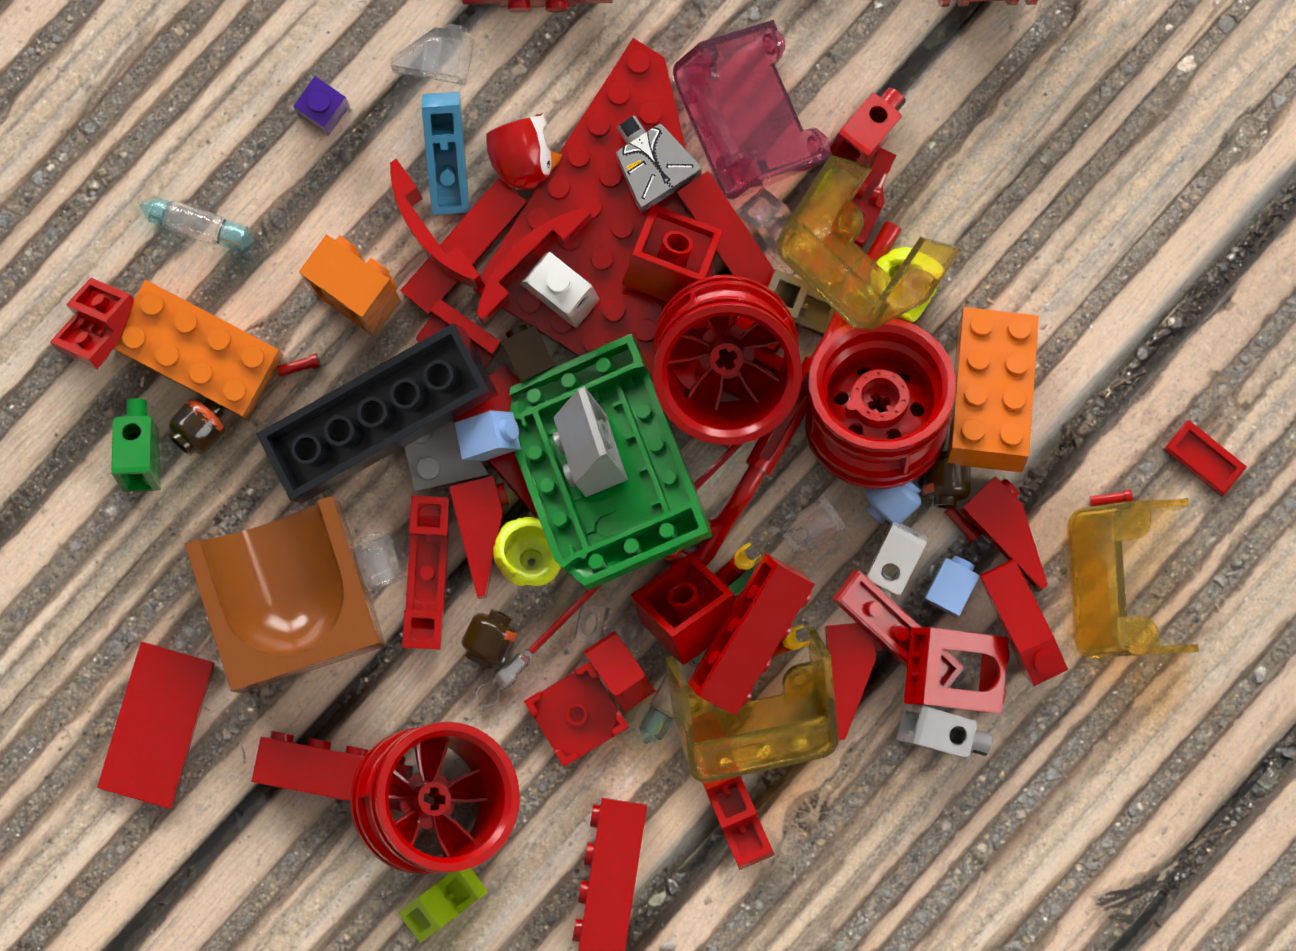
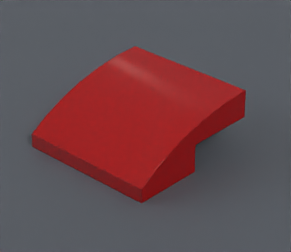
M90 278L66 304L74 313V316L55 335L50 343L58 352L98 370L121 337L131 314L134 298L129 293Z

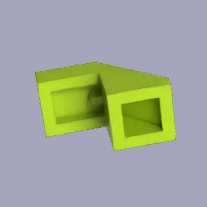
M471 868L451 872L399 911L398 914L421 944L487 894L488 891Z

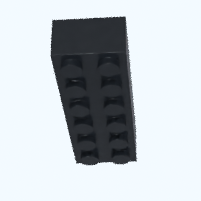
M453 323L256 433L289 500L304 503L497 396L498 392L465 329Z

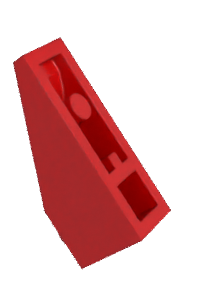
M494 476L449 487L478 599L487 597L494 565L493 547L504 519L502 506L509 505L504 483L496 484Z
M994 476L959 511L1008 561L1012 559L1016 561L1024 578L1039 592L1048 583L1023 505L1017 498L1020 492L1008 479L1003 478L1000 481Z
M1014 559L1009 560L980 574L979 576L1006 637H1009L1010 647L1022 674L1033 686H1036L1067 671L1068 667L1055 637Z
M858 623L827 625L824 627L835 740L846 739L876 661L875 652H882V645Z

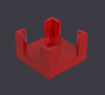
M590 661L545 690L539 691L524 700V703L537 721L563 767L629 728Z

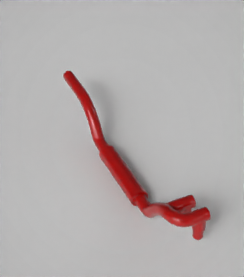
M885 221L846 289L811 358L805 357L801 364V388L794 407L779 426L758 439L745 462L749 466L719 515L714 519H708L712 537L703 540L700 546L693 552L682 549L661 559L674 565L692 553L707 566L716 556L765 475L771 476L810 408L808 403V380L814 355L824 340L837 329L851 323L871 285L870 275L873 266L878 259L890 252L902 231L900 227Z

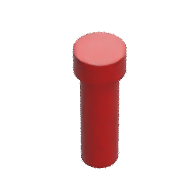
M314 353L307 358L279 365L277 369L280 377L310 368L317 369L321 367L318 354Z
M1131 489L1118 493L1090 496L1091 507L1125 503V505L1133 504Z
M956 508L944 511L967 537L966 540L970 544L981 535V532L977 528L974 529Z

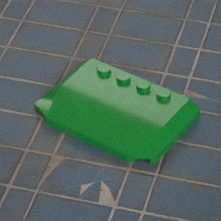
M632 334L510 387V396L512 397L510 412H513L514 419L519 428L518 439L521 448L514 452L553 558L586 589H593L712 537L708 519L672 427L657 399L652 376ZM584 386L607 414L628 478L625 482L587 497L584 496L577 486L571 487L568 483L563 466L567 465L568 461L565 453L560 454L553 438V433L558 431L553 417L577 389Z

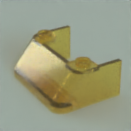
M830 155L779 234L777 253L798 276L852 327L869 331L924 304L930 298L961 250L954 245L919 237L894 277H890L854 243L862 230L864 219L861 209L852 199L872 169L867 165Z
M1188 498L1130 501L1083 507L1071 514L1067 522L1074 643L1077 651L1082 656L1089 659L1199 652L1198 644L1160 646L1159 631L1155 623L1142 616L1127 617L1122 541L1136 540L1143 537L1151 526V512L1179 511L1189 506Z
M814 627L807 628V638L810 640L808 645L810 662L796 664L786 671L782 680L783 694L748 701L746 705L741 706L736 716L720 707L711 709L710 702L698 697L687 686L674 657H666L672 710L687 766L696 780L704 783L825 758L835 751L839 737L831 656Z

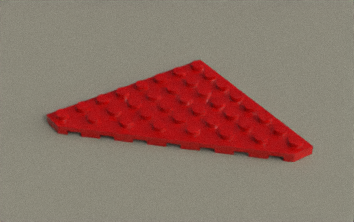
M632 38L559 152V154L563 155L559 164L551 170L547 179L540 182L480 277L486 286L489 278L504 256L516 243L536 227L561 214L586 208L591 213V220L565 246L553 235L502 285L509 292L511 298L501 308L530 327L536 325L538 332L578 357L632 334L643 354L653 379L654 332L659 316L668 302L622 285L632 253L651 208L641 214L618 164L616 152L627 144L618 132L617 127L628 118L636 116L646 132L662 124L685 149L686 147L665 57ZM676 192L656 204L693 219ZM548 252L555 255L591 284L600 298L599 302L577 329L520 284L542 256ZM712 262L706 277L715 276ZM485 287L480 290L472 289L482 296ZM703 320L692 326L685 333L701 339L704 333L711 328L707 321ZM699 359L670 364L677 378L689 390L700 378L694 373ZM722 389L720 401L741 400ZM730 445L720 446L724 447L725 449H728Z

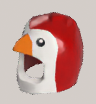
M544 113L504 124L486 133L487 153L491 165L498 177L513 188L521 190L534 189L538 183L549 177L551 170L559 164L563 156L562 154L550 151L546 146L543 128L548 124Z

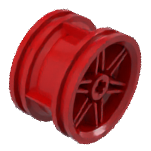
M870 317L853 321L837 329L824 340L814 355L809 371L808 403L810 408L805 415V433L811 451L827 471L851 485L866 489H889L903 486L920 478L934 465L942 453L946 442L950 415L956 395V375L951 359L942 345L924 329L911 322L892 317ZM870 370L861 376L857 374L858 371ZM897 374L905 376L909 379V381L905 383L904 380ZM834 398L839 400L843 405L836 404L834 402ZM924 411V414L922 416L913 415L918 412Z

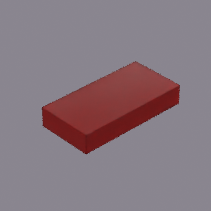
M1189 419L1185 421L1163 449L1221 497L1228 492L1247 468L1245 464Z

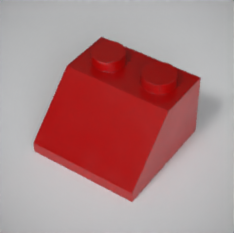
M652 204L632 253L622 285L669 302L684 287L697 280L706 278L723 230Z
M692 553L630 595L641 624L682 665L691 661L710 646L736 599L734 593Z

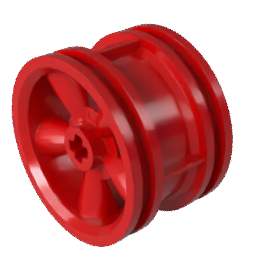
M737 275L710 276L697 280L681 289L667 303L660 314L654 332L653 383L657 399L663 411L679 429L707 443L736 445L763 437L785 420L794 407L800 392L802 366L794 318L786 304L774 291L764 284L747 277ZM732 316L747 318L754 321V323L745 331L741 327L731 324ZM703 320H706L711 328L704 333L701 339L685 333L692 326ZM781 345L784 351V358L776 375L762 366L753 363L755 348ZM726 348L728 353L733 351V356L726 358L725 354L720 356V350ZM699 359L701 366L706 371L689 390L677 378L670 364ZM738 376L751 395L748 398L737 401H720L724 379H733Z
M439 722L406 729L382 739L371 748L358 766L350 795L352 819L363 844L384 864L396 870L413 874L455 872L473 868L485 862L497 853L509 838L517 820L520 803L517 775L512 762L503 748L483 731L470 725L456 722ZM414 747L419 773L412 775L406 780L395 771V768L402 757ZM448 748L459 755L471 770L451 783L439 774ZM425 794H428L429 797H434V805L424 802ZM389 798L400 799V808L403 816L395 822L391 815ZM455 802H479L477 818L470 834L450 817L454 811ZM419 828H434L444 856H431L413 847Z

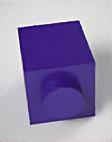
M314 76L293 107L298 116L329 136L350 105L344 95Z

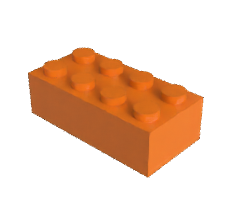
M326 234L299 270V273L317 297L375 337L401 302L396 292L398 288L394 285L395 282L392 280V276L388 274L389 270L372 258L366 263L360 257L361 254L357 251L358 248L340 235L334 240Z
M146 279L134 299L128 322L113 349L249 421L284 356L274 346Z
M963 307L958 324L954 370L956 375V395L950 419L947 463L1023 473L1030 448L1039 315Z

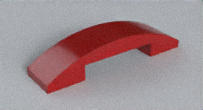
M397 159L391 161L390 176L395 200L408 228L420 247L437 266L454 279L477 290L485 287L480 275L459 246L445 254L412 207L423 199L418 188Z
M586 208L561 214L536 227L516 243L497 265L489 278L477 310L478 319L485 324L511 298L509 292L502 285L553 235L565 246L591 220V213Z
M411 495L410 542L402 648L441 650L449 535L450 498Z

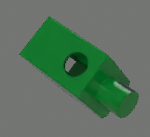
M134 398L125 400L124 417L113 418L111 474L123 492L161 490L159 430L152 416H147V400Z

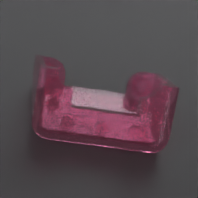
M774 20L701 41L678 60L673 67V80L718 186L725 197L730 200L749 195L820 165L833 157L828 138L825 134L814 127L803 130L775 64L783 57L785 40L778 31Z

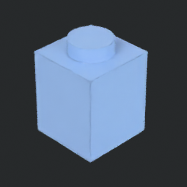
M488 411L455 423L462 460L486 461L521 449L518 439L519 428L514 419L513 412Z
M954 556L953 560L945 558L937 570L923 601L955 618L960 616L980 577L979 574L973 572L975 565L958 556Z

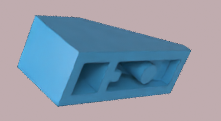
M460 91L423 94L421 108L432 215L468 213L470 209Z

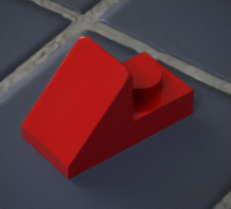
M615 630L583 651L624 712H627L656 692L646 674Z

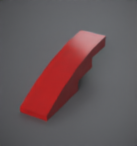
M712 708L678 722V728L739 870L774 856L773 849Z

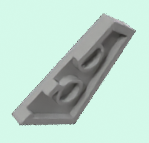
M453 421L405 446L415 493L489 476L480 461L462 460Z

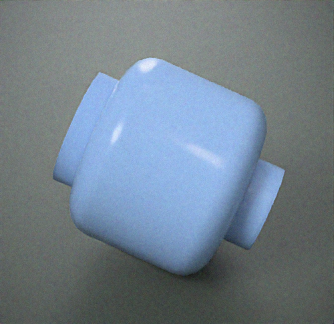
M913 480L903 486L889 489H867L866 498L870 505L866 510L880 524H883L885 521L901 524L921 505V496L919 494L922 491L921 486L916 480Z

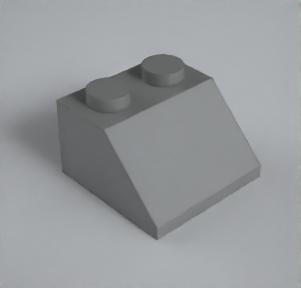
M585 386L577 389L553 417L558 430L553 433V438L560 454L565 453L568 464L563 466L568 483L571 487L577 486L584 496L587 497L625 482L628 478L607 414Z

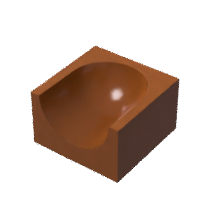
M333 496L317 500V503L309 508L258 527L221 537L197 539L185 543L232 692L245 693L386 647L341 503Z

